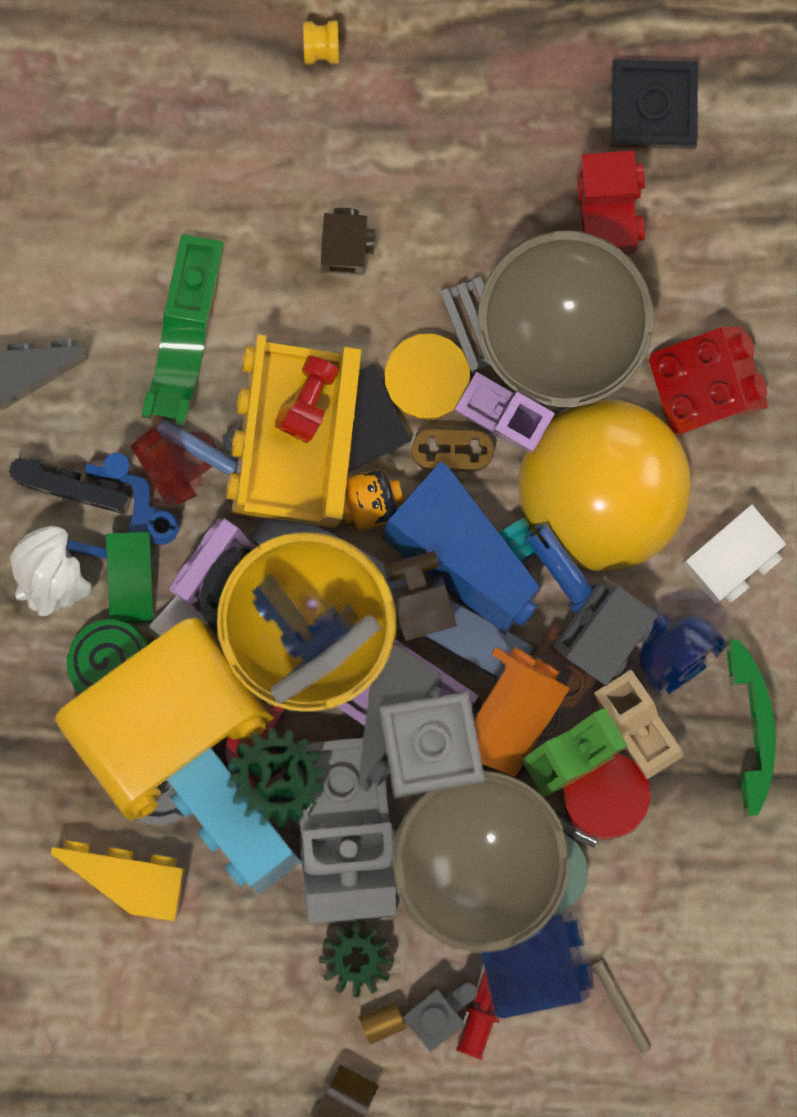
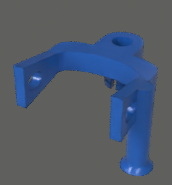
M121 453L109 454L103 462V467L86 464V476L126 484L132 488L134 509L127 533L149 532L150 544L163 546L170 544L176 538L179 528L177 518L169 511L149 506V485L142 477L127 474L130 463L125 455ZM164 520L169 524L170 529L163 534L157 533L153 528L154 523ZM68 539L66 550L107 560L106 549Z

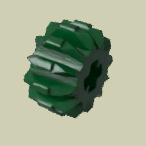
M354 921L352 924L353 937L350 938L347 937L345 929L341 925L335 928L336 934L342 941L340 945L332 939H324L323 945L336 951L335 956H319V963H334L335 968L323 974L324 980H331L339 974L342 978L335 988V991L338 993L344 991L347 981L353 982L352 995L355 998L360 997V982L365 981L371 993L377 992V985L371 976L375 974L385 981H388L390 978V974L387 971L377 967L378 963L391 964L394 962L393 955L378 956L377 951L386 948L390 944L388 938L381 939L373 945L370 941L376 935L378 928L372 925L368 929L366 937H360L361 925L358 921ZM352 947L363 948L361 954L363 955L367 952L369 955V963L362 964L361 971L359 972L349 970L351 964L348 966L344 964L343 958L344 956L351 955Z

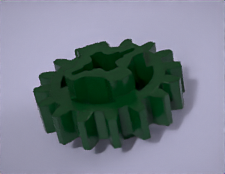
M274 728L269 729L266 740H263L257 733L252 734L249 740L250 747L241 743L236 751L239 758H232L228 769L236 774L229 777L227 787L238 788L232 799L233 803L245 802L248 805L244 812L246 818L254 812L259 813L260 825L265 826L268 819L274 817L278 827H283L289 815L296 823L300 822L304 816L303 809L312 812L317 805L313 797H320L325 787L317 783V781L323 779L326 773L325 769L314 767V764L320 757L319 752L307 754L305 749L309 741L306 738L298 744L292 742L293 731L288 730L283 739L277 738ZM268 752H279L283 754H269ZM298 765L302 769L304 780L298 776ZM283 768H286L282 776L283 779L278 780L276 783L273 782L269 788H266L270 781L269 777H273L276 773H280ZM248 775L255 779V791L250 786ZM282 801L285 804H273L269 802Z

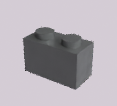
M604 576L553 647L571 662L607 686L612 678H616L622 673L627 665V657L636 644L648 637L653 628V621L658 614Z

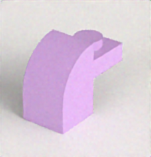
M478 372L473 376L454 409L457 413L490 431L494 436L530 453L534 451L555 414L521 393H512Z

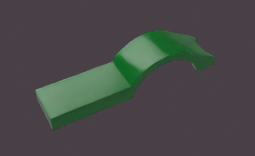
M181 234L163 315L157 363L150 388L146 392L142 418L151 419L152 415L176 419V424L185 426L198 381L207 324L224 250V242Z

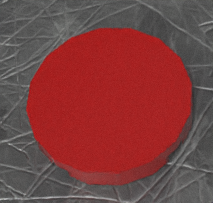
M614 755L615 758L563 789V802L567 816L572 825L586 836L599 840L620 838L634 832L646 817L651 801L649 781L645 778L637 764L623 755Z

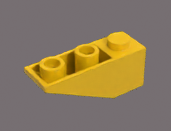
M64 840L63 848L52 847L51 854L129 914L177 921L186 868L176 867L177 858L151 854L149 863L132 860L134 851L111 847L107 848L106 855L89 853L90 844Z

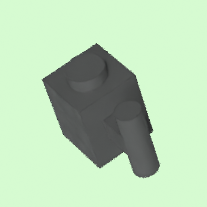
M466 981L444 998L435 987L402 1015V1018L431 1053L465 1025L457 1012L476 998L477 989L473 983Z

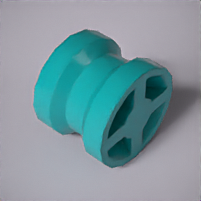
M526 518L518 520L499 532L521 563L536 554L524 540L530 527Z

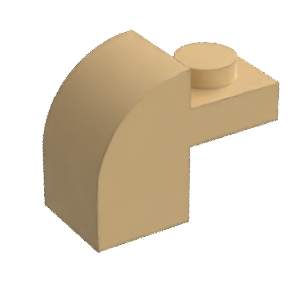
M629 670L607 686L594 692L600 710L606 708L628 745L624 750L628 751L646 779H649L684 757L682 749L658 716L655 703L632 670Z

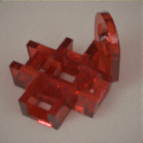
M155 426L130 445L166 504L175 501L179 505L196 497L197 494L189 482L212 468L206 462L200 465L188 463L184 457V449L173 443L167 446ZM191 432L192 435L217 449L215 442L209 435L202 432Z

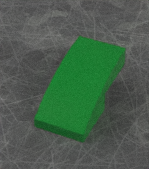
M150 533L106 534L109 619L122 622L153 621Z

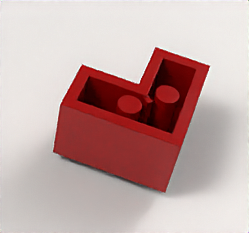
M634 150L582 154L576 173L581 232L600 237L612 243L626 255L635 254L638 248V241L645 240L643 215H636L635 200L641 199V189L645 188L643 163H635Z

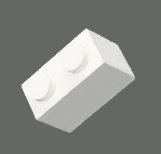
M751 505L687 559L682 566L715 605L724 597L729 603H732L750 587L745 581L746 578L757 569L762 575L766 574L783 559L778 554V551L786 543L756 508Z

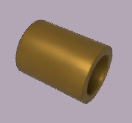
M395 1000L358 1016L370 1045L407 1029Z

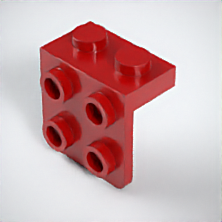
M719 327L650 355L649 364L669 428L675 435L685 434L734 415L754 414L768 409L765 399L767 397V386L763 377L757 373L752 357L755 352L754 345L750 336L744 332L743 327Z

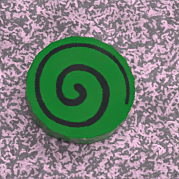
M115 619L98 620L83 628L72 641L67 655V674L74 690L79 694L83 693L149 645L147 637L134 625Z

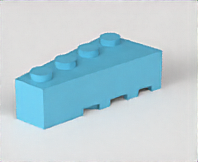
M210 748L167 779L176 791L170 798L186 818L193 813L203 825L197 833L214 853L220 848L230 860L224 867L240 887L248 883L251 888L261 895L299 865L301 860L285 844L279 832L269 820L265 826L260 825L259 813L254 812L246 818L244 812L248 805L245 802L233 803L232 799L238 788L227 787V781L232 775L214 750Z

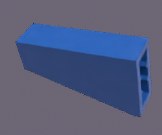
M440 461L388 520L381 539L406 558L435 550L440 567L425 571V573L430 577L443 574L448 591L506 634L515 623L522 627L537 608V605L532 601L540 586L449 467Z

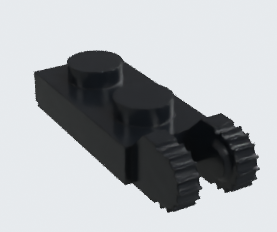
M25 457L15 459V461L11 462V466H9L10 470L8 472L11 474L10 477L13 478V481H17V484L22 487L26 486L27 489L122 515L128 513L131 498L127 493L122 492L123 485L104 479H98L97 485L80 481V473L56 467L55 474L49 473L44 470L37 460H26Z

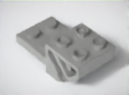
M363 738L308 743L305 749L307 754L319 752L320 757L314 764V767L324 768L326 772L323 779L317 781V783L325 787L320 797H313L317 805L312 812L303 809L304 816L299 822V846L307 925L396 916V886L392 870L393 839L391 823H389L386 784L384 780L379 786L373 783L368 792L361 789L359 771ZM298 765V776L304 780V774Z

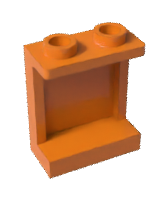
M495 647L491 654L506 665V669L476 716L474 726L481 764L516 777L523 765L522 759L530 754L570 687L556 678L560 671L540 658L535 659L516 647L513 648L511 653Z

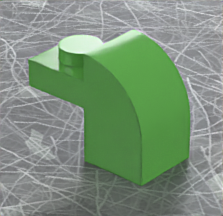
M603 708L591 714L568 732L545 742L524 757L522 762L544 798L603 766L615 758L614 755L628 745L606 708Z

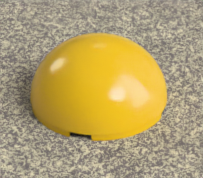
M601 399L587 405L567 407L553 416L534 451L531 453L525 451L518 476L519 500L524 517L530 524V529L542 543L545 540L535 527L547 522L577 567L594 571H616L631 568L651 559L674 538L685 519L689 507L691 473L681 443L673 431L660 418L645 408L630 402L616 399Z
M302 532L273 538L256 547L240 561L229 576L223 589L218 608L217 625L219 641L221 642L224 655L232 668L231 670L252 693L273 705L285 709L319 711L330 709L352 700L367 689L378 677L389 658L394 643L396 614L392 594L385 578L372 560L352 544L330 535ZM372 615L381 629L334 670L281 704L278 703L270 692L277 682L324 643L366 616L370 617Z

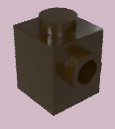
M344 207L333 209V213H324L321 273L364 275L365 254L374 255L375 229L367 228V216L359 215V210Z

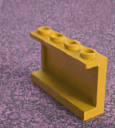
M257 334L252 346H245L241 370L242 372H248L247 388H240L236 413L243 415L242 430H235L231 448V456L238 457L236 473H229L226 488V499L233 500L231 513L335 528L340 523L343 517L362 349L344 347L341 353L266 342V335ZM307 356H315L338 367L339 372L332 385H323L317 407L324 410V417L316 434L306 444L275 428V420L279 409L283 405L295 401L307 379L301 371Z

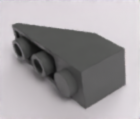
M56 340L50 342L51 348L33 349L32 343L8 344L7 351H0V410H5L86 361L88 353L83 345L77 346L75 340Z
M397 645L390 652L384 668L370 685L359 771L360 786L365 792L369 791L373 783L378 786L381 785L390 773L379 707L437 698L443 695V690L440 689L442 685L440 673Z

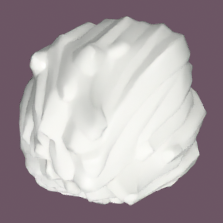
M56 526L40 528L27 534L17 543L10 556L13 576L18 583L15 597L17 600H27L28 607L33 611H37L39 616H48L53 611L59 612L62 608L71 607L74 602L90 596L93 590L91 584L83 578L80 572L79 561L66 550L67 537L69 536L67 531Z

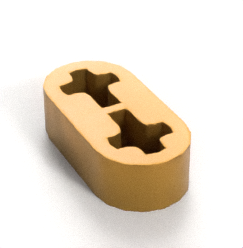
M430 429L422 431L415 437L411 452L415 463L425 470L432 471L441 461L451 471L476 472L483 470L490 464L494 447L489 436L483 432L475 430ZM427 439H435L437 447L450 448V453H438L435 456V461H426V454L419 453L418 448L426 446ZM471 440H477L479 448L486 449L487 454L480 455L478 462L473 463L470 462L469 455L455 454V448H468Z

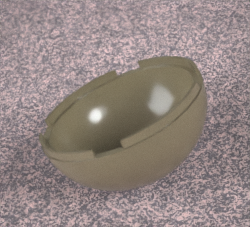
M555 231L541 234L522 242L507 253L495 266L481 295L478 311V328L482 347L489 363L509 387L541 404L556 407H577L591 404L610 396L625 385L637 372L651 344L654 328V308L651 294L643 275L622 250L612 243L591 234L577 231Z
M483 771L485 779L483 783L422 793L413 802L400 822L392 853V870L395 886L400 900L412 919L425 932L440 942L455 948L474 952H490L509 948L521 943L540 930L559 906L569 875V858L562 831L563 827L548 802L525 783L510 776Z

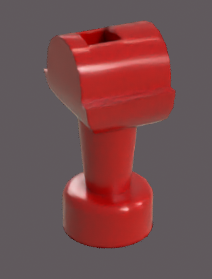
M307 356L301 371L307 379L295 401L283 405L279 409L275 420V428L306 444L312 440L324 417V410L317 407L323 385H332L339 372L338 367L315 356Z

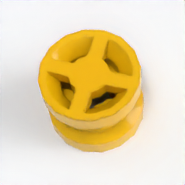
M338 20L328 21L326 25H315L312 21H303L305 65H313L317 60H327L330 64H339Z

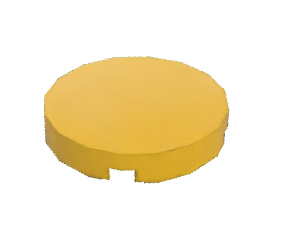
M417 334L403 340L391 352L385 367V388L392 403L403 414L418 419L438 420L452 414L470 383V366L463 351L450 339L437 334Z

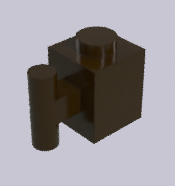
M435 550L384 565L388 582L405 577L407 580V585L392 589L396 629L402 628L405 641L457 626L443 574L427 579L424 577L423 572L440 567Z

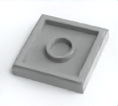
M372 615L370 617L366 616L313 651L272 687L271 694L281 704L334 670L381 629V626Z
M468 692L379 707L395 798L478 784L485 781Z

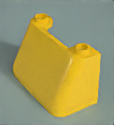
M189 618L172 627L66 704L57 713L55 721L66 739L123 816L133 821L135 818L140 819L148 816L157 808V801L161 796L158 785L226 736L235 740L243 739L244 741H249L252 734L257 733L260 735L266 728L265 724L274 719L263 700L252 693L235 676L224 655L219 635L201 619Z

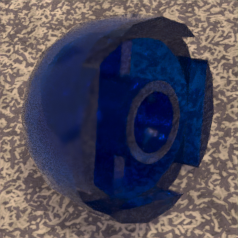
M683 613L669 619L666 614H663L653 621L652 631L641 645L639 653L641 671L659 697H663L665 690L668 694L676 691L706 669V656L712 652L717 658L727 647L728 642L713 624L699 615Z

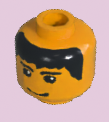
M381 469L347 478L343 513L346 523H354V526L360 531L387 525L388 520L397 511V507L404 503L399 480L390 481L387 473Z

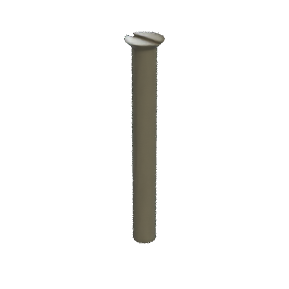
M604 958L589 967L594 968L639 1051L643 1054L651 1048L603 964Z

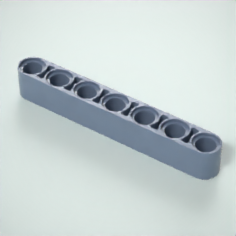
M263 518L251 541L259 546L282 535L302 532L336 536L316 525ZM363 552L380 570L391 594L393 588L407 585L406 577L388 582L384 568L385 563ZM451 601L457 626L421 636L497 680L502 676L506 665L491 654L495 647H499L509 653L516 647L530 656L534 651V647L509 632L504 634L489 621Z

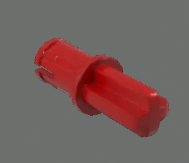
M487 970L484 973L472 1008L467 1007L466 1012L470 1014L456 1051L482 1060V1055L494 1022L499 1024L500 1021L496 1017L509 984V977L493 970Z

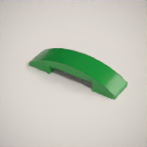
M738 639L725 643L730 686L747 685L757 771L739 773L744 817L758 815L767 797L774 770L776 736L773 710L763 677L750 653Z

